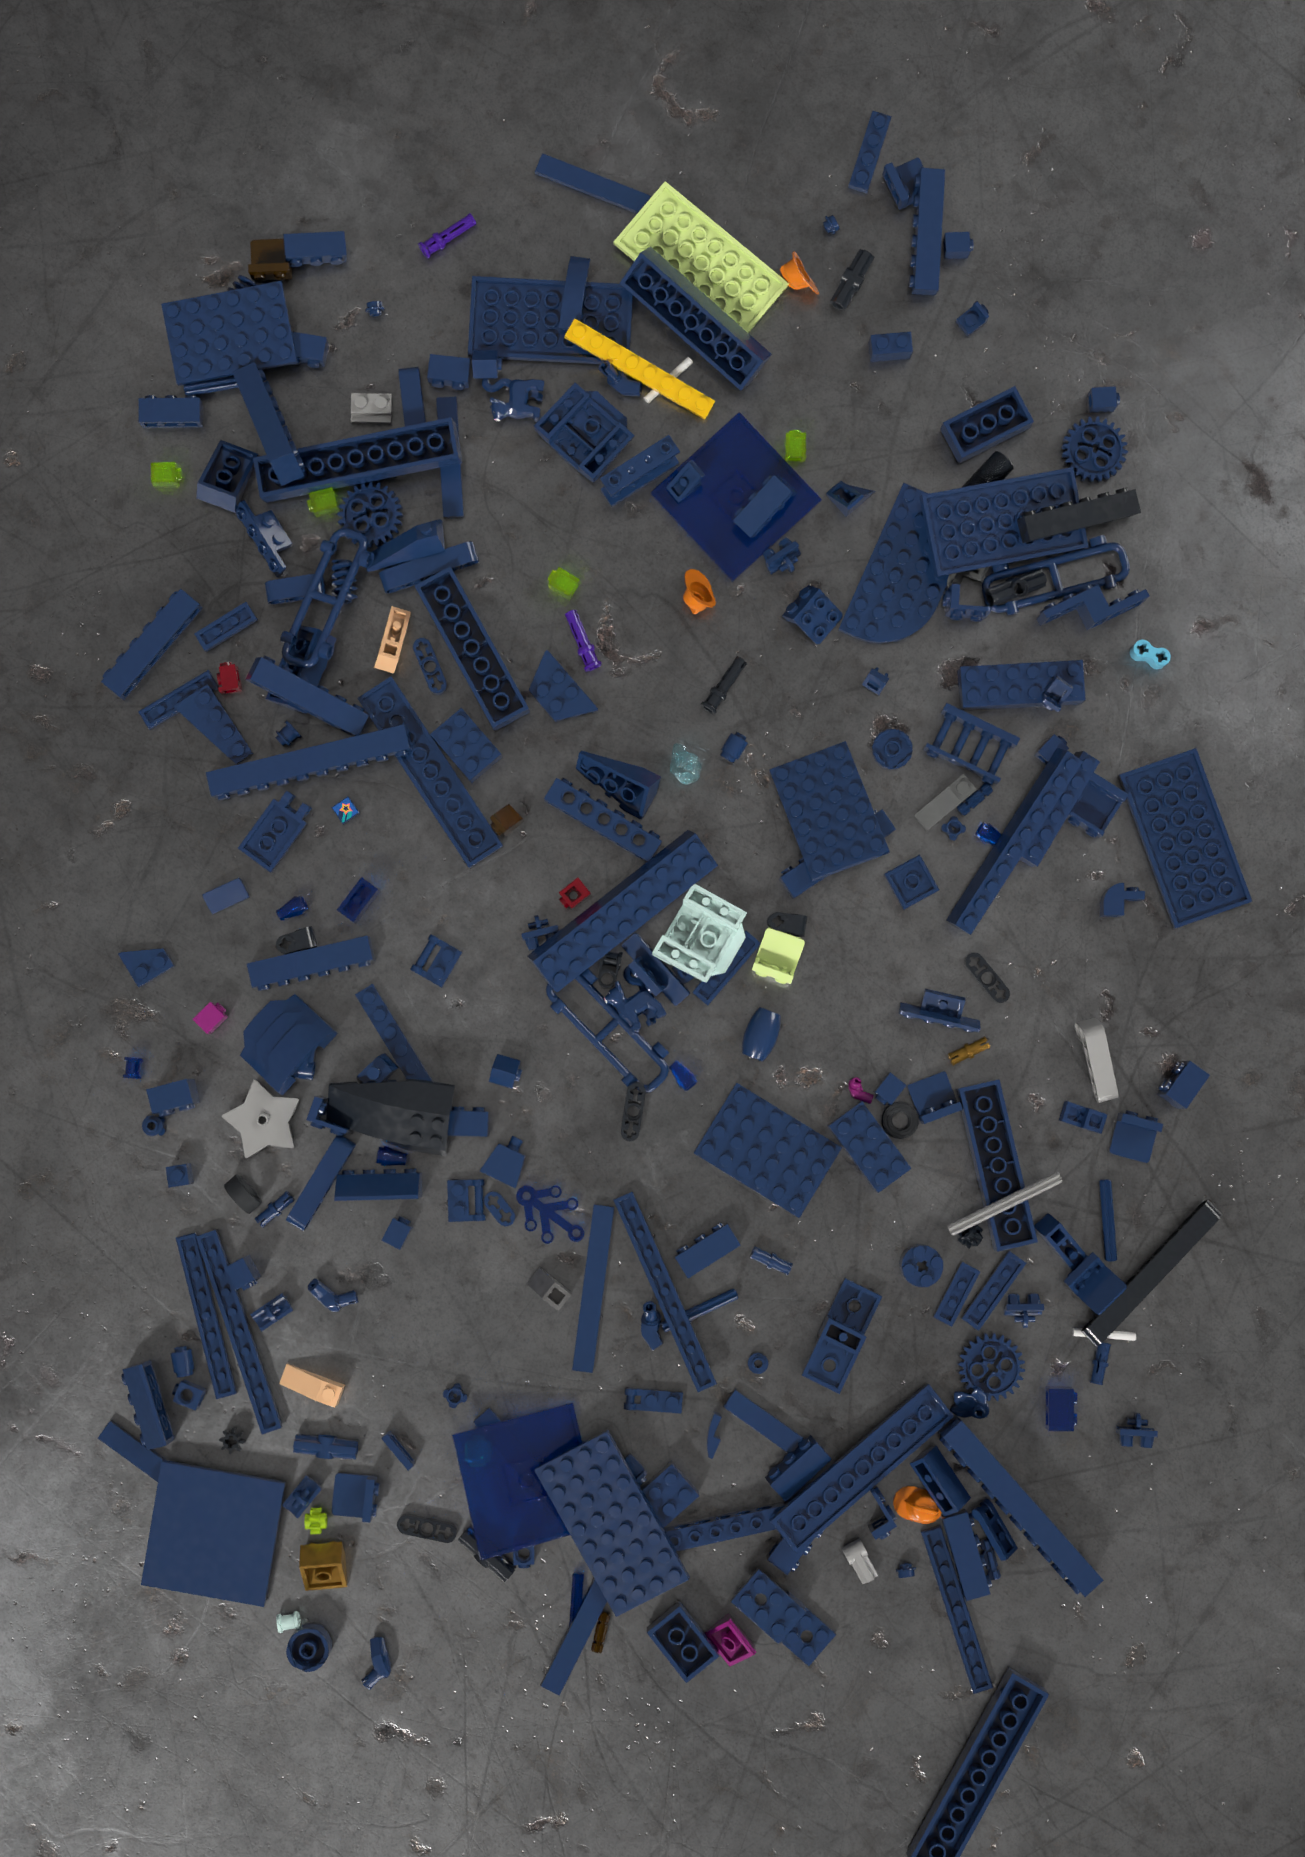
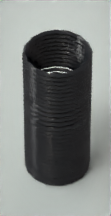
M995 451L962 487L1004 480L1014 470V466L1004 454Z

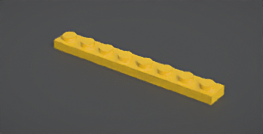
M575 318L564 338L601 360L609 361L613 367L704 420L715 403V400Z

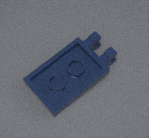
M286 791L279 802L276 799L271 801L238 847L239 850L271 873L308 824L303 819L312 810L306 803H302L298 811L290 807L289 805L296 797L290 791Z

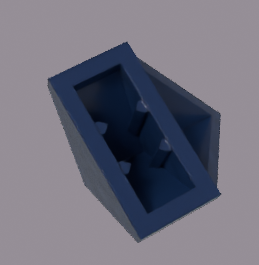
M840 480L826 495L847 517L876 491L848 485Z

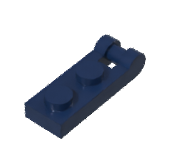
M625 1388V1395H627L623 1408L625 1410L682 1413L683 1392ZM636 1395L641 1396V1403H634Z
M984 1499L980 1503V1507H975L971 1514L975 1520L979 1521L1000 1560H1007L1018 1547L993 1503L989 1499Z

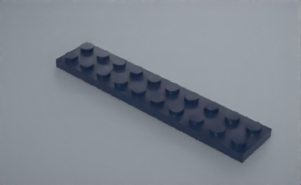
M392 676L358 697L357 699L378 730L403 724L408 727L413 751H409L406 756L396 758L469 869L502 848L503 844Z
M926 1383L770 1518L769 1521L797 1554L954 1417L932 1387Z

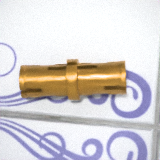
M984 1036L971 1044L966 1043L963 1045L964 1047L948 1053L949 1059L958 1056L950 1061L951 1064L954 1066L967 1058H974V1055L986 1049H990L989 1043L980 1046L987 1041L986 1037Z

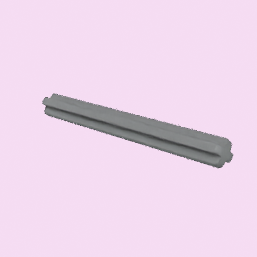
M1055 1172L947 1226L951 1235H956L1062 1183V1178L1059 1173Z

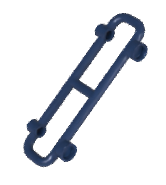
M342 528L335 531L329 541H322L320 550L324 552L290 631H283L280 637L281 643H284L282 657L285 662L307 669L313 667L320 658L330 660L333 656L334 645L327 643V640L359 567L370 568L374 560V554L366 551L368 542L362 533ZM346 536L358 540L360 545L338 596L334 597L316 591L331 556L337 550L339 538ZM312 599L334 605L311 658L302 660L291 656V647L296 644L298 631Z
M1100 535L1089 539L1091 547L1011 569L1008 563L992 566L994 573L988 575L982 583L985 603L987 607H991V611L996 613L1007 612V616L1019 613L1018 608L1060 598L1072 593H1079L1082 588L1088 585H1092V587L1097 585L1099 587L1104 586L1105 590L1117 587L1116 582L1124 580L1129 574L1130 564L1127 553L1123 546L1115 542L1107 543L1105 535ZM1111 550L1118 553L1122 566L1120 573L1063 588L1057 568L1058 564ZM1049 567L1055 588L1054 591L995 606H990L986 600V589L990 588L992 582Z
M586 969L575 978L613 1018L596 1036L567 1007L547 983L546 994L552 1002L550 1007L557 1014L562 1012L624 1076L621 1081L627 1087L631 1082L639 1081L601 1042L618 1025L630 1035V1026L619 1016L618 1011L611 1004L605 1002L604 996L592 985L598 978L589 969ZM636 1033L631 1037L661 1069L660 1074L651 1083L644 1085L646 1093H649L663 1083L668 1076L669 1068L664 1058L669 1052L660 1042L657 1041L651 1046L639 1033ZM635 1086V1089H636V1090H638L639 1092H642V1091L639 1090V1087H638V1086Z

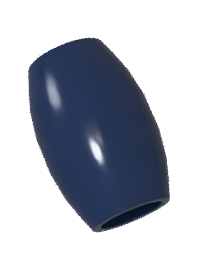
M761 1007L755 1011L744 1032L742 1054L760 1061H764L768 1057L779 1036L780 1014Z

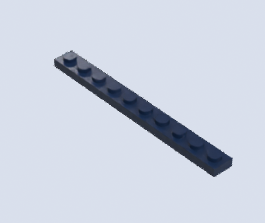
M630 1192L615 1199L614 1203L697 1392L716 1385V1379L634 1193Z
M216 1229L196 1236L261 1434L280 1429L283 1426L238 1291L224 1269L229 1264L218 1231Z

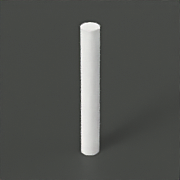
M687 357L669 374L677 378L693 361ZM652 389L643 398L647 403H650L660 393Z
M1073 1328V1336L1086 1337L1081 1332L1082 1328ZM1113 1331L1107 1339L1135 1341L1136 1332Z

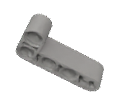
M1096 1017L1075 1022L1077 1036L1083 1043L1093 1093L1097 1103L1118 1098V1089L1102 1023Z

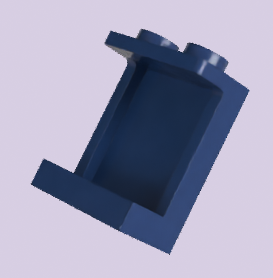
M1093 773L1067 817L1068 822L1075 827L1081 826L1086 829L1085 833L1089 836L1100 838L1129 794L1096 773Z

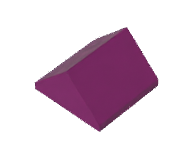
M727 1613L704 1632L729 1667L756 1653L755 1645L730 1613Z

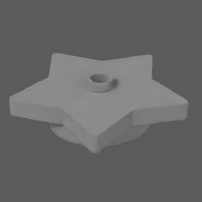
M254 1080L252 1082L244 1104L222 1115L223 1119L241 1133L245 1158L251 1157L268 1145L286 1148L295 1147L289 1122L300 1099L274 1097L259 1081ZM261 1116L266 1118L265 1124H260L259 1118Z

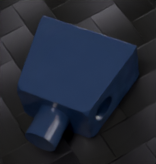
M384 1053L376 1057L358 1074L357 1081L360 1084L367 1083V1081L382 1083L396 1072L399 1067Z
M512 1136L507 1146L499 1143L480 1169V1172L516 1188L526 1155L518 1152L523 1140Z

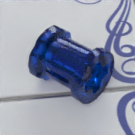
M124 1057L126 1068L122 1078L141 1079L140 1067L143 1058Z

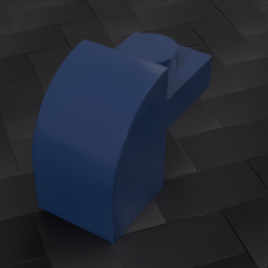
M1118 883L1109 887L1100 899V917L1124 916V901H1142L1145 899V891H1139L1138 887H1127L1126 891H1124V883Z

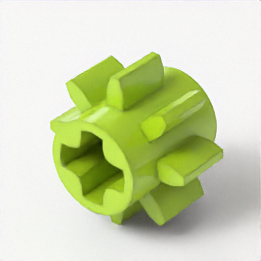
M311 1508L310 1513H305V1529H311L310 1534H321L322 1529H327V1513H321L322 1508Z

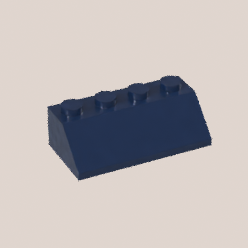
M301 625L297 634L296 644L291 647L290 655L302 660L310 659L322 630ZM330 635L327 643L334 645L337 638ZM282 657L279 667L283 665L292 669V674L297 677L300 675L307 677L311 680L310 684L317 687L327 667L328 660L320 658L313 667L305 669L285 662ZM268 692L266 700L307 714V712Z
M417 1168L404 1169V1173H396V1169H383V1173H375V1169L363 1170V1174H355V1170H342V1174H338L336 1177L334 1201L419 1199L422 1197V1172H417Z
M151 1360L122 1369V1381L129 1390L127 1395L128 1401L131 1406H134L135 1410L134 1421L141 1429L140 1440L142 1445L146 1446L147 1450L168 1445L175 1438Z

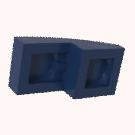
M1065 1101L1059 1121L1102 1134L1108 1114Z
M713 1411L707 1432L708 1457L713 1459L721 1441V1438L715 1435V1431L722 1416Z

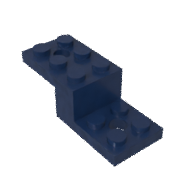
M1088 585L1082 588L1076 596L1072 593L1062 598V601L1057 605L1053 602L1045 606L1040 611L1041 614L1037 621L1042 626L1076 609L1086 630H1090L1140 606L1150 595L1146 589L1141 592L1137 589L1129 593L1124 600L1118 598L1108 605L1099 585L1094 587Z
M844 1278L818 1332L819 1338L801 1375L840 1394L867 1338L865 1332L882 1296ZM852 1300H857L860 1303V1308L856 1312H852L849 1309V1303ZM828 1359L835 1362V1368L832 1371H826L823 1367L824 1362Z
M759 1568L731 1599V1602L775 1642L778 1644L782 1642L807 1666L812 1664L836 1636V1633L793 1594L789 1591L786 1593ZM760 1593L767 1597L766 1602L761 1605L757 1604L754 1600L755 1596ZM805 1630L812 1632V1638L809 1641L801 1639V1633Z

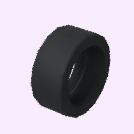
M236 1174L224 1184V1188L229 1196L246 1213L251 1214L262 1204L259 1195L241 1176Z

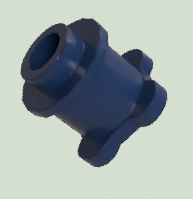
M286 720V726L279 732L276 731L278 735L275 738L283 747L286 744L290 747V743L297 737L300 739L302 736Z
M147 1116L142 1123L144 1133L148 1136L164 1135L166 1132L164 1129L166 1119L164 1116ZM152 1122L156 1125L154 1129L151 1128Z

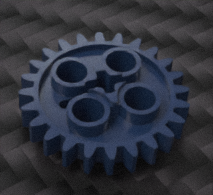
M1097 416L1093 422L1092 418L1088 417L1087 423L1081 419L1079 425L1074 423L1072 426L1073 430L1069 429L1067 431L1068 436L1063 438V441L1067 444L1061 446V449L1066 450V452L1061 457L1067 458L1064 465L1070 464L1076 471L1075 478L1081 474L1082 481L1089 477L1090 483L1093 482L1094 478L1100 483L1102 477L1107 481L1110 478V474L1112 476L1117 474L1116 469L1121 470L1123 466L1120 463L1126 461V458L1123 456L1128 453L1123 448L1128 443L1121 441L1125 434H1118L1121 428L1113 429L1114 422L1107 425V418L1100 422V418ZM1084 434H1090L1093 440H1086ZM1103 441H1109L1112 447H1105ZM1092 447H1096V453L1093 452ZM1077 452H1083L1086 455V459H1080L1077 456ZM1096 459H1102L1105 462V466H1099L1096 463Z
M372 482L369 483V487L362 483L361 489L354 486V493L347 491L350 497H342L345 505L340 504L339 508L343 512L337 513L340 518H343L338 521L339 525L343 526L342 528L362 533L367 538L369 548L372 547L373 543L379 547L380 541L387 543V537L394 539L392 532L399 533L396 525L402 526V522L398 519L404 517L399 512L403 507L398 504L400 499L395 497V492H389L388 486L382 489L380 483L374 487ZM381 499L382 504L380 506L375 507V501ZM357 505H363L360 511H354ZM381 519H387L384 525H378ZM367 524L365 530L359 531L360 525ZM352 539L353 544H356L358 540Z
M984 1333L983 1339L976 1335V1342L968 1340L970 1347L963 1346L962 1348L966 1353L959 1354L963 1361L957 1362V1365L962 1367L957 1373L964 1375L960 1381L967 1382L964 1388L966 1390L972 1388L971 1393L976 1387L983 1390L987 1395V1401H990L992 1396H994L996 1401H999V1395L1006 1399V1392L1009 1391L1011 1394H1014L1012 1387L1019 1388L1020 1386L1016 1381L1024 1379L1019 1375L1020 1372H1025V1369L1020 1367L1025 1361L1018 1359L1022 1352H1015L1018 1346L1016 1344L1010 1346L1012 1340L1009 1338L1004 1342L1003 1335H1000L998 1339H996L995 1333L991 1334V1338ZM987 1347H992L993 1355L989 1358L984 1357V1350ZM1001 1351L1002 1355L995 1361L998 1353ZM1009 1359L1010 1367L1006 1370L1001 1369V1362ZM988 1363L993 1364L995 1367L994 1371L989 1370L987 1367ZM980 1364L982 1367L981 1372L977 1375L972 1374V1367ZM986 1374L984 1381L980 1382V1379ZM993 1376L998 1377V1384L994 1387L989 1386V1379Z

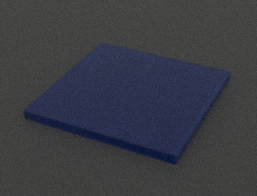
M740 412L650 492L651 496L732 582L763 555V552L770 549L822 501L813 489ZM693 460L705 474L701 480L702 485L678 503L666 487L689 461ZM768 476H782L798 493L787 500L785 507L782 510L779 509L772 517V520L754 538H750L733 521L736 518L734 514L741 506L746 507L750 502L748 498L755 491L759 492L764 487L762 483Z
M572 1402L452 1434L480 1560L570 1535L534 1469L582 1443Z

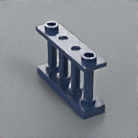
M667 435L602 476L600 480L604 487L600 490L610 506L613 507L678 466L679 461L675 456L680 453L678 447L670 435Z
M946 703L941 711L945 720L933 745L927 743L923 750L927 751L926 754L932 758L937 759L940 757L981 777L984 783L989 785L994 783L997 785L1001 778L995 776L1003 757L1007 749L1017 746L1020 738ZM956 720L963 724V729L951 754L941 750L940 747L952 722ZM976 730L981 732L980 735L982 737L968 763L958 757L970 732ZM993 738L999 741L1000 747L987 772L976 766L988 741Z

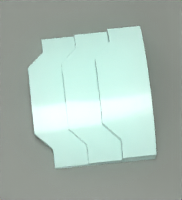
M694 884L683 899V905L666 934L660 938L652 955L707 983L711 976L723 974L727 971L746 937L742 922L747 912Z

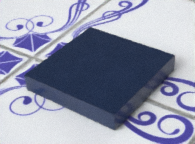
M920 854L884 874L903 910L940 890Z

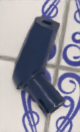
M607 360L600 363L599 371L607 377V383L617 392L625 396H641V382L629 380L624 372L614 368Z
M316 1278L308 1284L309 1292L332 1312H340L342 1307L359 1302L355 1290L337 1295Z
M648 1301L643 1305L644 1313L641 1318V1334L650 1349L654 1351L664 1344L658 1332L661 1324V1315L656 1310V1304Z
M383 1637L370 1639L371 1659L374 1667L361 1680L368 1690H371L382 1678H388L391 1673V1662Z

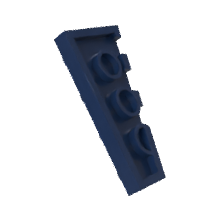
M208 684L173 706L235 764L253 754Z

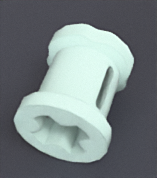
M299 1611L283 1616L277 1614L276 1623L279 1633L295 1628L298 1630L301 1627Z

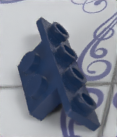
M240 501L236 509L238 519L242 521L248 535L256 543L259 553L266 559L269 569L274 572L276 577L281 576L286 569V565L277 552L290 548L292 545L291 540L272 510L254 516L246 501Z
M634 933L622 944L623 949L634 960L628 965L631 968L632 974L642 980L645 988L650 993L657 996L663 992L674 1006H677L690 994L689 990L664 962L652 955L653 950L638 933Z
M925 988L921 1006L902 1002L899 1006V1014L909 1019L919 1018L927 1023L936 1022L948 1028H962L967 1032H980L981 1029L980 1020L961 1016L966 1001L965 997Z

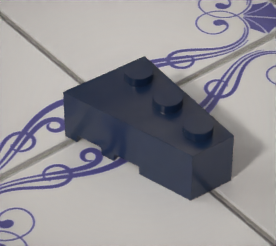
M768 476L762 483L764 487L759 492L755 491L748 498L750 502L746 507L741 506L734 514L736 518L733 521L750 538H754L772 520L777 511L785 507L787 500L798 493L782 476Z

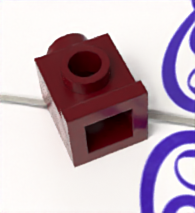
M232 662L221 663L219 667L220 673H217L218 684L222 685V687H218L219 692L222 695L241 692L242 687L238 667L232 664Z
M577 877L559 892L561 896L559 901L565 908L570 907L574 909L589 897L591 893ZM571 892L578 894L576 899L570 898Z

